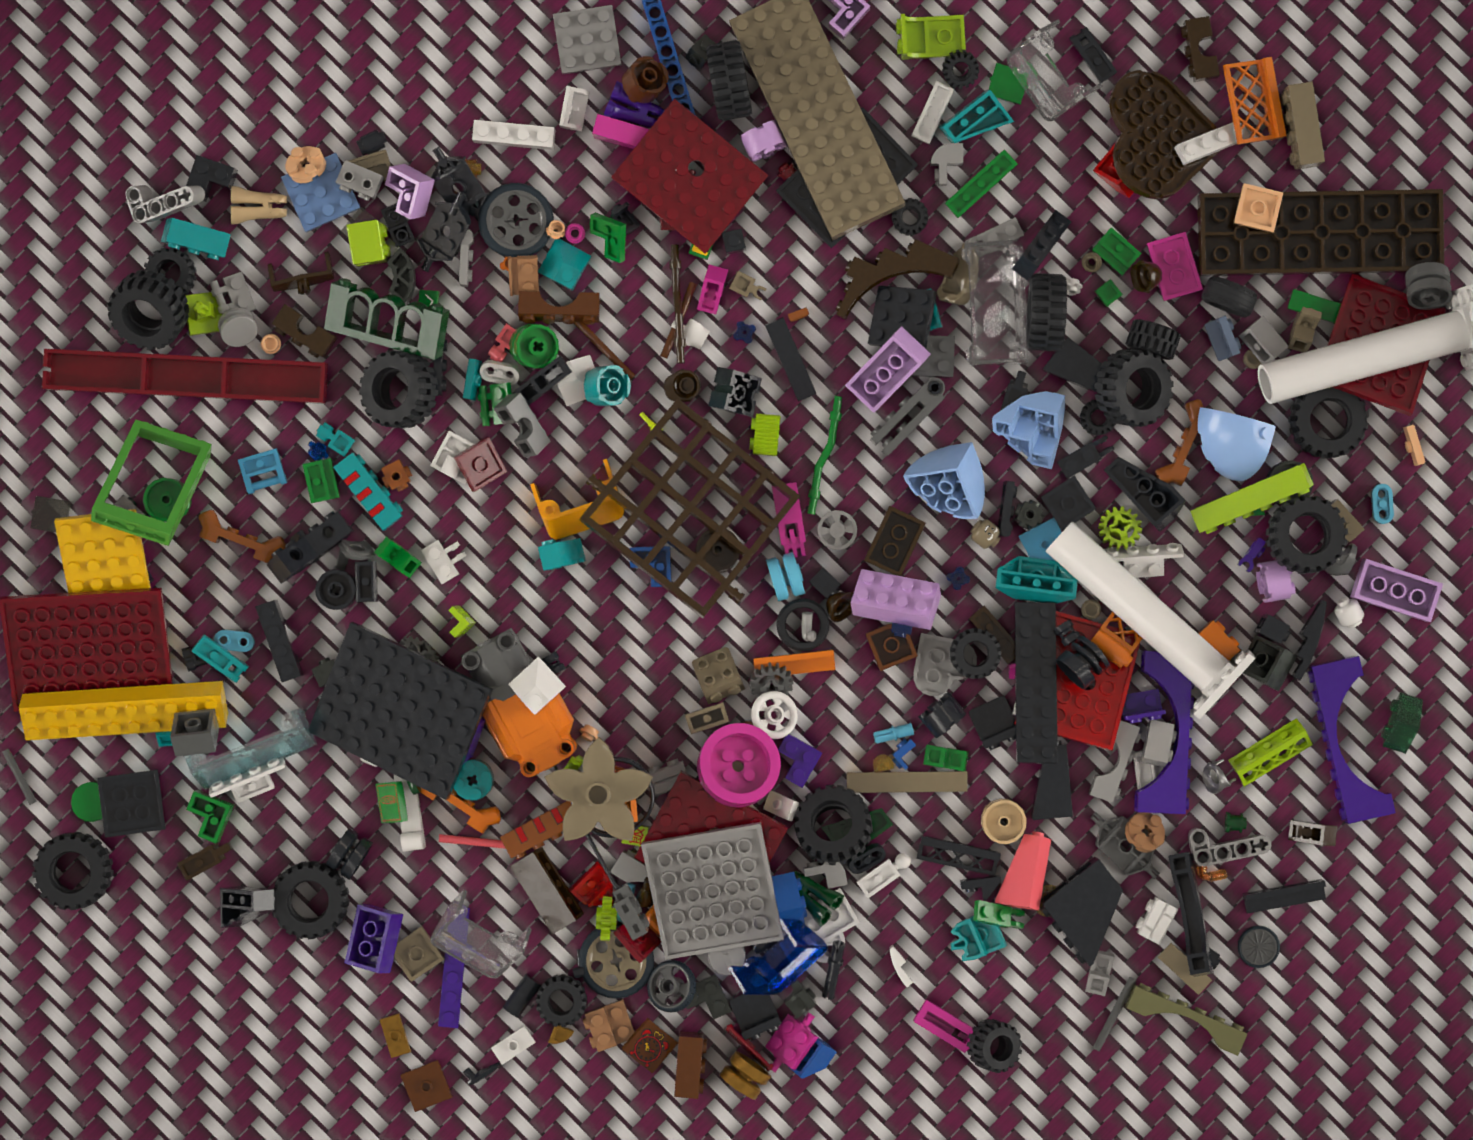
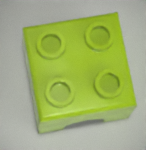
M372 220L346 226L352 263L360 267L388 261V257H391L390 246L385 244L384 237H388L386 225L378 220Z

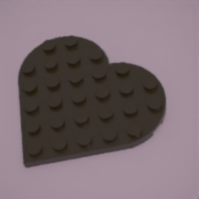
M1142 70L1132 71L1124 75L1113 87L1109 100L1110 113L1115 125L1122 132L1113 150V161L1118 176L1134 193L1149 199H1164L1176 194L1218 152L1183 165L1174 147L1177 144L1215 130L1217 127L1171 80L1154 71L1151 73L1142 72Z

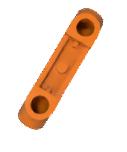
M421 788L422 794L431 800L436 799L437 795ZM453 788L447 801L471 816L467 822L468 825L484 834L490 825L500 823L501 816L498 807L477 809L474 807L475 803L473 801L462 799Z

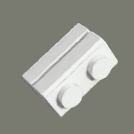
M1155 897L1154 900L1150 899L1145 907L1147 913L1144 918H1139L1136 928H1138V934L1160 945L1178 909Z

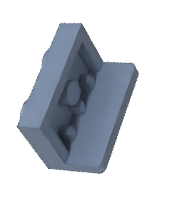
M1225 315L1204 325L1218 361L1240 353L1241 344L1237 337L1234 338L1232 333L1234 326L1230 318L1227 319Z

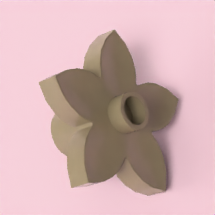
M598 737L589 746L584 755L583 772L575 769H561L544 777L549 788L556 796L572 802L563 819L564 840L581 838L591 832L597 822H600L603 829L611 836L621 840L632 841L635 830L634 818L625 802L641 796L649 787L653 776L637 769H624L616 773L613 753L609 746Z

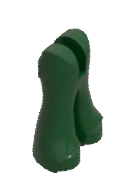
M795 871L796 879L800 878V882L803 885L799 894L805 898L806 909L815 922L822 927L829 921L832 912L814 900L809 893L818 897L832 910L837 909L841 905L844 895L818 884L808 876L805 877V874L799 871Z

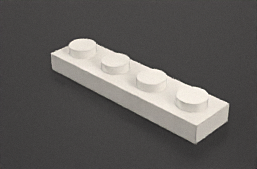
M1232 122L1177 144L1174 149L1183 165L1237 144L1234 124ZM1244 126L1241 131L1243 139H1248L1250 135Z

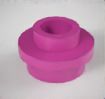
M570 224L565 230V237L570 243H580L585 237V230L580 224ZM577 230L579 235L572 237V231Z

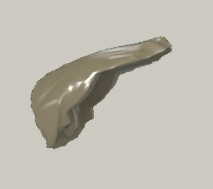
M963 243L962 247L953 254V256L960 259V263L952 279L944 277L942 284L937 290L939 300L957 305H965L969 302L974 291L978 271V256L974 245L970 243Z

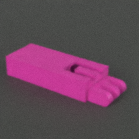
M796 482L786 484L798 493ZM772 486L777 515L789 499ZM798 499L778 524L781 546L784 545L785 554L789 553V550H793L795 558L798 557L797 549H801V556H806L804 548L806 538L800 501ZM795 523L797 537H795L794 529H790V538H788L786 524Z
M926 999L913 1021L966 1053L969 1050L967 1042L970 1041V1038L968 1036L969 1033H973V1027ZM955 1028L961 1030L957 1036L964 1039L963 1042L952 1036Z

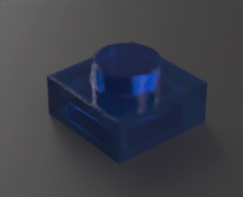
M892 623L890 631H894V636L906 638V634L911 635L912 627Z

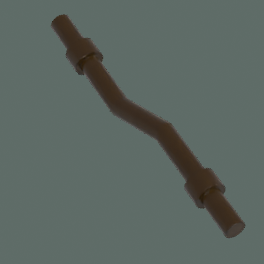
M675 244L671 245V261H669L670 270H672V293L676 327L674 348H676L677 364L685 363L684 348L686 347V339L684 338L680 294L681 260H679V245Z

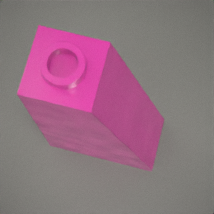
M597 114L592 134L594 139L634 149L649 129Z

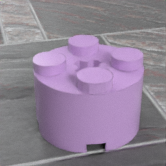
M776 120L763 123V126L754 127L741 135L740 138L752 162H756L762 157L767 159L774 155L773 151L776 149L780 151L788 147Z
M1278 560L1257 564V567H1260V571L1256 572L1259 593L1265 596V599H1262L1265 603L1290 599L1291 594H1295V585L1291 582L1290 578L1292 572L1288 571L1287 567L1280 566L1277 563Z

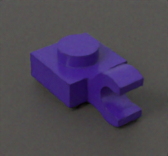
M1260 537L1256 538L1237 565L1241 566L1243 562H1247L1249 567L1246 572L1252 571L1254 567L1253 559L1256 556L1259 558L1266 549L1264 547L1266 542Z

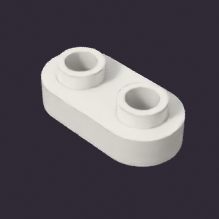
M487 360L481 365L480 375L489 382L499 384L511 382V385H514L519 380L520 370L513 364ZM488 367H492L494 371H489ZM512 371L514 375H509L507 372Z

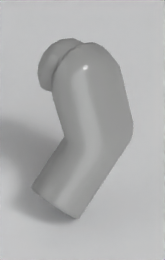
M812 612L802 613V638L806 642H813L816 639V632L812 631Z

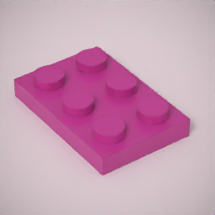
M1186 232L1146 244L1151 262L1157 264L1162 271V280L1159 288L1163 301L1203 290Z

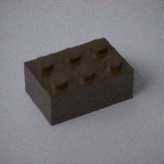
M889 506L863 561L893 575L902 576L926 522Z

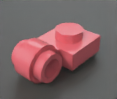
M507 323L495 339L500 345H493L488 352L491 360L503 362L507 356L505 348L510 350L509 342L515 329Z

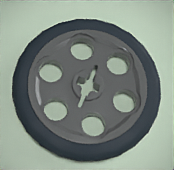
M523 183L504 184L488 194L478 214V226L485 243L493 251L505 257L528 256L539 252L550 239V236L546 233V228H548L550 222L554 221L552 208L547 198L534 187ZM516 195L520 201L517 206L509 204L508 198L510 196ZM528 204H535L538 211L536 214L531 215L527 212ZM495 207L502 208L503 216L500 218L494 217L492 209ZM514 215H517L518 219L523 220L518 223V226H515L513 222H504L512 220ZM533 223L540 227V232L535 235L529 231V226ZM503 227L506 231L505 236L502 238L496 237L494 234L495 228ZM516 235L522 236L524 239L523 245H514L513 237Z

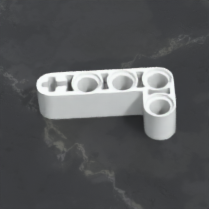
M394 775V782L402 781L408 815V821L400 822L402 850L407 852L424 849L426 843L419 795H413L407 781Z

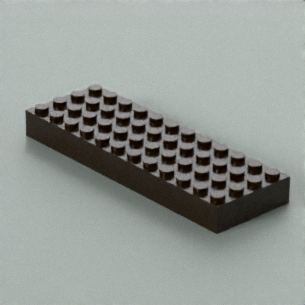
M1443 189L1283 192L1273 233L1234 224L1241 193H1200L1197 196L1199 276L1406 273L1411 267L1425 262L1444 264Z

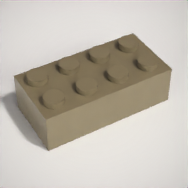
M1313 81L1288 85L1283 90V94H1280L1281 105L1285 106L1286 114H1283L1285 126H1288L1289 133L1286 134L1288 146L1291 145L1292 153L1289 155L1291 166L1294 165L1295 170L1318 167L1325 162Z

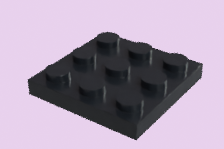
M878 285L868 344L870 346L882 347L902 326L926 349L937 292L934 290Z
M158 769L97 778L105 838L166 829Z

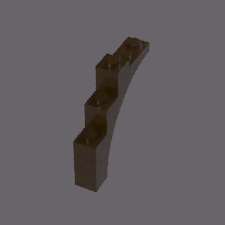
M916 239L913 243H909L905 253L908 255L907 257L884 248L883 252L880 251L875 260L877 266L854 256L853 261L849 260L845 268L847 277L853 280L847 283L844 289L846 295L837 304V316L846 320L856 303L869 290L881 282L899 275L929 273L952 279L960 259Z

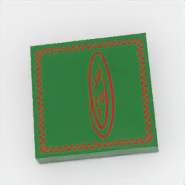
M402 781L376 784L381 823L408 821Z

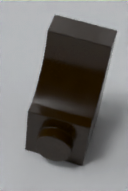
M1290 820L1288 840L1322 846H1335L1338 826Z

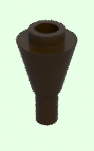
M645 877L644 885L636 895L637 901L643 908L654 905L648 877Z

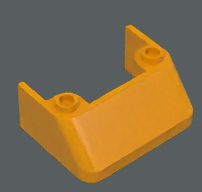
M608 459L603 460L609 477L608 480L602 481L605 486L614 477ZM535 483L530 484L541 518L551 538L562 539L590 529L579 519L593 502L561 512L559 505L555 501H542L537 485ZM607 496L590 518L599 525H604L622 518L624 508Z

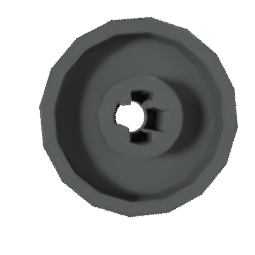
M1425 262L1411 267L1405 274L1409 305L1421 310L1440 308L1451 301L1453 294L1448 267L1437 262Z

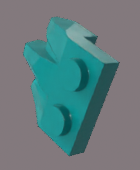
M974 915L957 923L952 929L951 933L958 936L959 939L951 943V950H964L965 953L962 955V961H970L1004 948L1007 944L1000 927L973 921Z

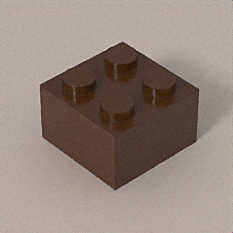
M889 623L865 633L880 671L918 656L906 625Z

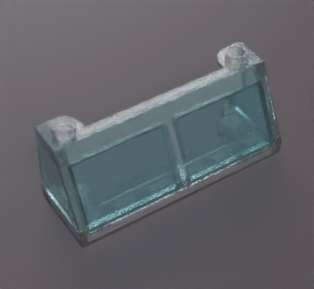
M303 708L283 715L280 722L282 730L218 756L202 753L184 757L193 777L207 790L217 781L224 782L229 780L234 774H243L254 766L261 767L266 765L271 759L286 758L318 744L314 735L309 731L310 725Z

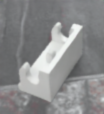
M566 86L559 124L560 128L582 132L589 97L587 90Z

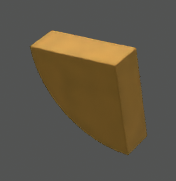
M554 1026L548 1043H562L572 1036L574 1030L567 1027Z

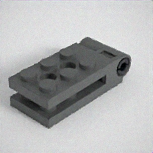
M931 378L911 398L907 396L898 405L900 407L899 411L896 413L893 410L884 419L887 423L883 427L878 425L871 432L873 437L870 441L876 446L918 403L923 409L908 424L904 422L896 430L898 435L894 439L890 436L882 444L884 449L881 452L888 456L945 398L943 396L945 391L944 382L939 378ZM931 386H936L937 391H931Z

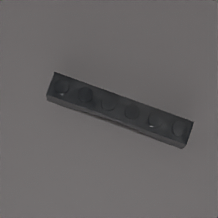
M1184 852L1169 855L1171 874L1183 920L1190 975L1198 977L1214 974L1192 854Z

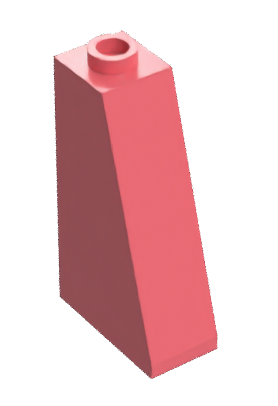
M1033 831L1032 835H1023L996 896V904L1039 911L1051 839L1044 837V833Z

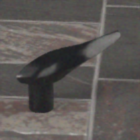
M497 1062L485 1069H481L476 1074L468 1067L463 1072L469 1079L468 1085L475 1084L486 1078L501 1063Z

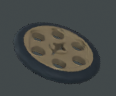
M616 923V929L623 923ZM595 929L586 937L579 951V964L585 971L582 976L584 981L597 994L607 998H625L637 993L646 985L654 969L653 951L641 963H638L637 960L631 959L630 952L625 946L620 947L616 944V936L613 934L615 930H611L610 941L600 940L601 929ZM598 942H606L608 949L605 952H599L596 949ZM613 949L615 951V955H617L618 958H622V961L619 962L620 972L616 964L611 963V960H613L614 956ZM594 961H600L603 964L601 971L595 972L592 969L591 965ZM628 969L636 971L637 976L634 980L626 978L625 972ZM611 974L615 975L618 979V982L613 986L608 985L606 982V977Z

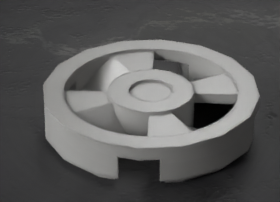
M834 510L821 518L817 533L824 546L832 550H842L854 542L857 536V525L850 514ZM841 515L848 518L843 524L839 522ZM825 520L831 524L830 528L822 527ZM845 532L853 534L850 541L843 536ZM831 537L836 538L834 546L827 543Z

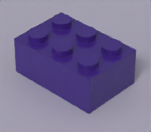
M358 904L344 963L375 973H390L404 914L370 904Z

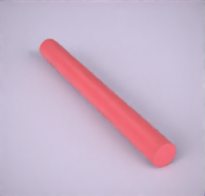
M439 834V842L506 849L502 840Z

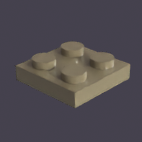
M423 926L399 941L394 954L395 960L411 982L445 959Z

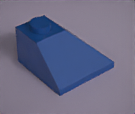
M818 1037L797 1069L791 1070L803 1079L826 1069L837 1052Z

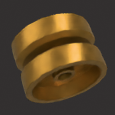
M735 1051L730 1058V1062L735 1068L725 1066L719 1075L735 1090L755 1100L761 1092L760 1087L756 1083L766 1085L771 1075L755 1061Z

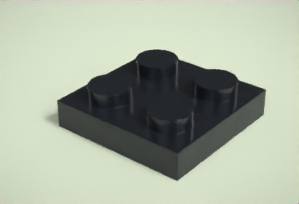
M1075 475L1040 497L1062 531L1071 522L1076 523L1096 510Z

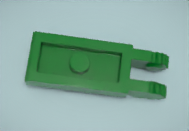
M975 901L973 921L1003 928H1024V923L1011 921V915L1022 917L1025 916V911L986 901Z

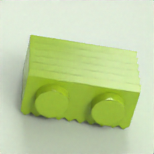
M756 414V418H752L751 430H755L754 438H750L749 450H753V454L777 456L780 426L779 415Z

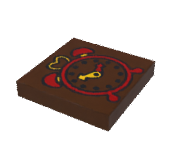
M647 1017L622 1046V1050L653 1073L677 1046L678 1042Z

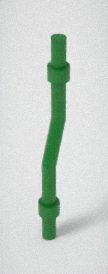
M835 396L833 410L830 411L829 420H831L828 441L815 465L812 487L808 493L810 500L807 514L815 515L817 499H820L821 493L819 487L822 469L835 446L838 423L841 422L842 416L840 410L843 397Z

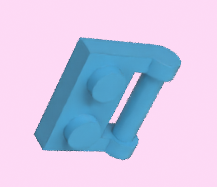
M272 449L238 460L248 494L279 483L281 485L287 483L278 449ZM274 470L277 471L278 476L254 483L251 482L250 477Z

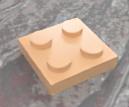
M1244 183L1234 224L1273 233L1283 192Z

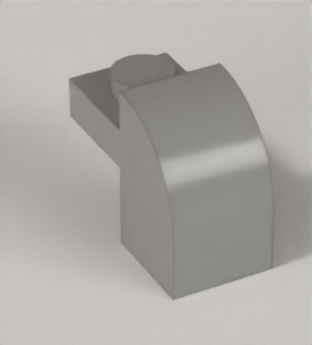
M963 143L945 144L934 152L930 166H938V169L934 170V179L938 181V186H947V166L963 165Z
M818 861L807 863V867L803 868L805 877L825 873L828 889L848 885L844 867L840 862H836V865H829L828 862L819 864Z

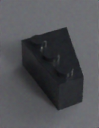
M244 886L220 888L221 928L242 926L274 910V889Z

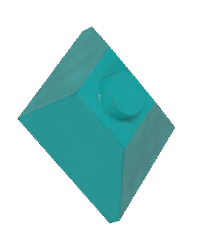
M555 239L538 273L573 291L592 256L561 239Z

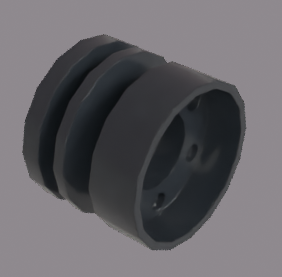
M1080 635L1076 639L1077 643L1073 642L1070 645L1074 654L1065 650L1055 661L1062 672L1075 685L1085 690L1095 680L1092 672L1100 675L1103 672L1102 669L1106 670L1110 664L1097 645Z

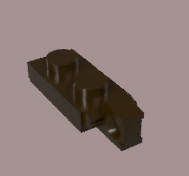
M230 842L222 846L215 843L182 860L177 865L185 880L188 881L221 863L222 860L226 859L224 853L232 850L233 847Z

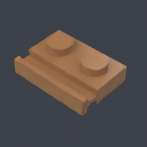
M537 255L508 256L510 296L519 295V291H539Z

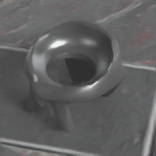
M1224 759L1208 762L1203 769V782L1207 791L1212 794L1221 792L1236 781V778L1227 780L1223 771L1217 766ZM1211 770L1217 772L1219 783L1212 779L1210 775Z

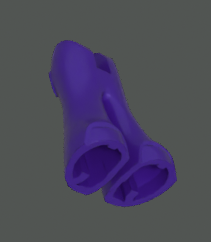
M617 81L603 116L651 128L657 120L647 116V113L660 117L665 110L651 102H631L624 91L622 83ZM613 101L625 104L627 106L637 109L638 111L625 108Z

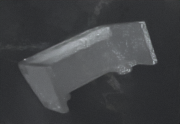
M1059 19L1039 29L1007 56L1008 66L1041 116L1050 122L1059 118L1103 87L1100 83L1087 91L1084 85L1078 82L1069 86L1049 56L1048 52L1054 47V41L1049 31L1060 23Z
M463 890L447 907L433 931L430 941L433 946L489 978H498L524 953L532 929L528 927L520 936L510 931L502 932L496 936L466 918L468 909L463 902L467 891Z

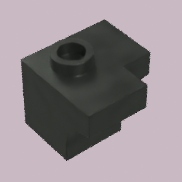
M796 978L791 982L793 992L785 1000V1004L798 1019L816 1005L814 999L816 995L810 988L806 989Z

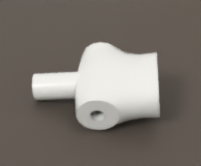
M691 318L686 325L683 324L686 345L701 349L710 331ZM674 320L671 327L676 329Z

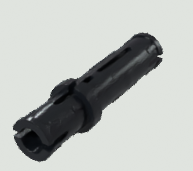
M839 940L833 941L831 956L828 957L827 961L829 966L822 997L826 999L829 993L828 1000L835 998L839 971L844 962L842 957L846 944L841 941L838 948Z

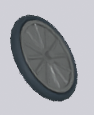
M1265 926L1248 928L1242 933L1238 941L1237 947L1240 958L1244 963L1253 968H1264L1271 965L1277 959L1280 952V942L1277 935Z

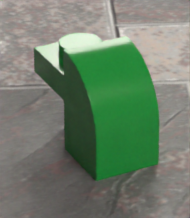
M385 537L374 552L409 578L422 563L405 548L388 537Z

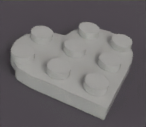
M924 633L920 634L913 680L916 688L922 693L929 696H939L951 687L953 680L966 678L957 672L950 660V647L954 639ZM968 644L964 649V658L967 663L976 666L977 656L974 649Z

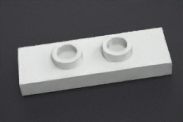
M936 81L911 135L912 137L930 144L954 92V88Z

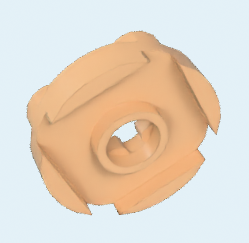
M295 147L286 161L285 168L293 181L309 183L313 181L312 178L316 175H322L326 168V160L321 150L317 147Z

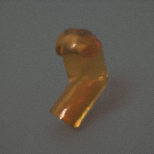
M1198 866L1196 868L1197 876L1203 880L1214 882L1227 878L1225 869L1208 872L1207 866Z

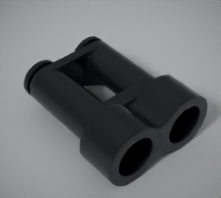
M186 647L181 649L188 672L196 670V667L208 664L201 658L196 659V654L192 652V648Z

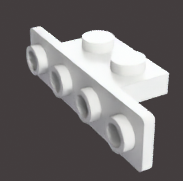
M1169 543L1167 545L1150 544L1138 547L1128 546L1127 550L1124 548L1117 550L1116 547L1104 549L1117 562L1123 561V567L1135 578L1164 576L1165 558L1184 557L1182 544Z
M284 758L271 759L266 765L261 767L254 766L246 773H237L231 776L229 780L213 783L209 788L210 798L231 790L237 803L274 789L275 785L270 774L285 768Z

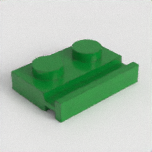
M1112 227L1092 249L1093 252L1097 253L1102 260L1121 276L1142 254Z
M332 458L302 464L311 504L340 498Z

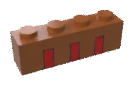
M566 801L500 836L511 858L515 857L518 860L527 855L526 850L532 847L536 850L545 845L543 841L549 838L553 841L563 836L561 833L563 831V819L571 806V802Z

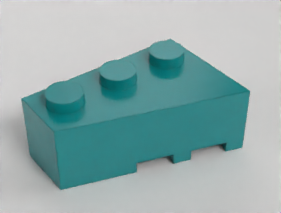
M580 538L556 542L553 539L541 542L542 546L538 547L544 571L586 561Z

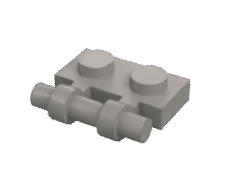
M242 272L223 278L222 280L225 285L223 287L219 286L217 280L210 282L212 296L216 298L219 306L217 308L219 314L223 315L226 311L233 308H243L250 312L256 310ZM225 293H228L231 303L226 304L223 297Z

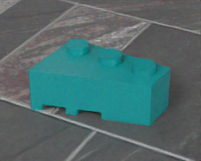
M985 90L939 128L951 143H957L1014 121L992 91Z
M168 218L166 219L161 242L167 243L168 247L180 250V247L188 249L187 252L199 255L201 252L207 254V258L219 260V257L225 258L231 234L179 219Z

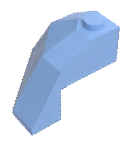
M1044 391L1020 397L993 416V432L998 436L1003 435L1008 440L1007 444L1018 453L1022 451L1028 457L1027 461L1032 465L1052 469L1063 427L1065 395Z

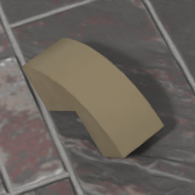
M1172 943L1158 956L1166 966L1198 995L1212 981L1207 975L1191 976L1187 956Z

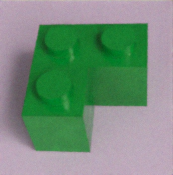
M200 790L193 791L186 810L205 817L198 837L213 843L220 842L234 804L215 796L210 798L209 794Z

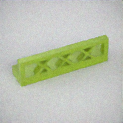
M452 606L448 610L459 621L450 631L455 638L462 637L476 624L461 606Z
M1296 718L1228 761L1245 787L1313 744L1307 731ZM1302 738L1305 739L1303 743L1296 745L1297 741ZM1287 750L1285 754L1279 756L1281 751ZM1270 760L1267 765L1262 766L1263 762ZM1252 771L1251 775L1244 778L1243 775L1245 773Z

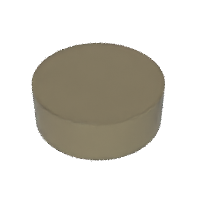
M1251 350L1245 352L1243 362L1246 367L1256 369L1262 364Z

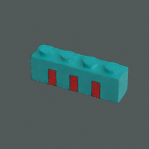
M351 453L333 468L382 531H386L403 517L401 513L403 509L397 501L394 503L389 498L391 493L384 485L381 487L377 483L379 478L373 470L368 471L364 466L366 461L360 454Z

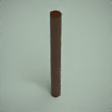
M693 282L689 283L682 300L683 319L697 287V284ZM671 327L660 354L661 357L666 359L670 354L674 339H676V329Z
M583 322L574 323L614 365L623 369V372L629 376L630 381L636 376Z

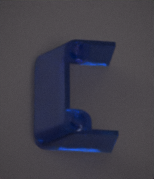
M781 919L779 922L786 934L784 940H780L763 957H749L743 966H730L728 969L744 995H776L785 990L828 950L827 944L801 920Z

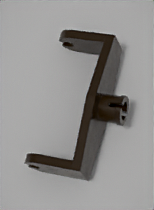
M329 251L324 252L327 271L300 274L276 281L272 263L268 264L270 284L273 291L298 289V294L305 295L304 290H306V294L311 292L310 286L333 280L334 273Z

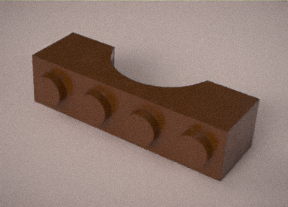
M519 291V321L528 324L534 322L553 324L554 322H563L565 324L583 322L587 325L599 323L600 293L579 292L577 298L572 303L557 307L546 303L539 291Z

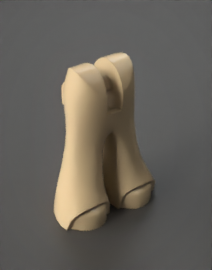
M237 186L231 187V204L251 203L263 205L262 207L231 206V225L255 219L282 218L287 216V209L272 208V203H287L286 195L255 192Z

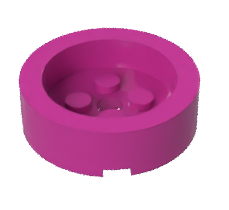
M745 723L729 724L716 730L702 746L697 760V773L704 790L717 802L730 807H746L763 799L776 784L781 768L779 751L772 738L760 728ZM733 762H741L744 766L743 770L736 772L732 767Z

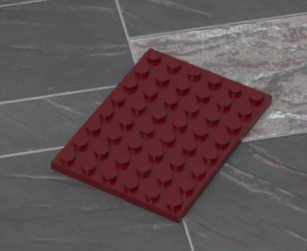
M162 588L0 597V614L14 712H19L22 694L173 684Z

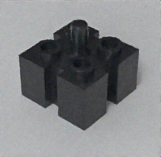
M717 367L714 383H717V385H715L714 391H711L708 406L753 417L756 401H753L755 393H759L762 378L733 369Z

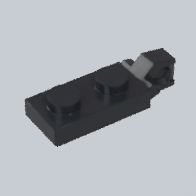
M1018 371L1016 380H1010L1000 411L1027 394L1028 384L1024 383L1026 372Z

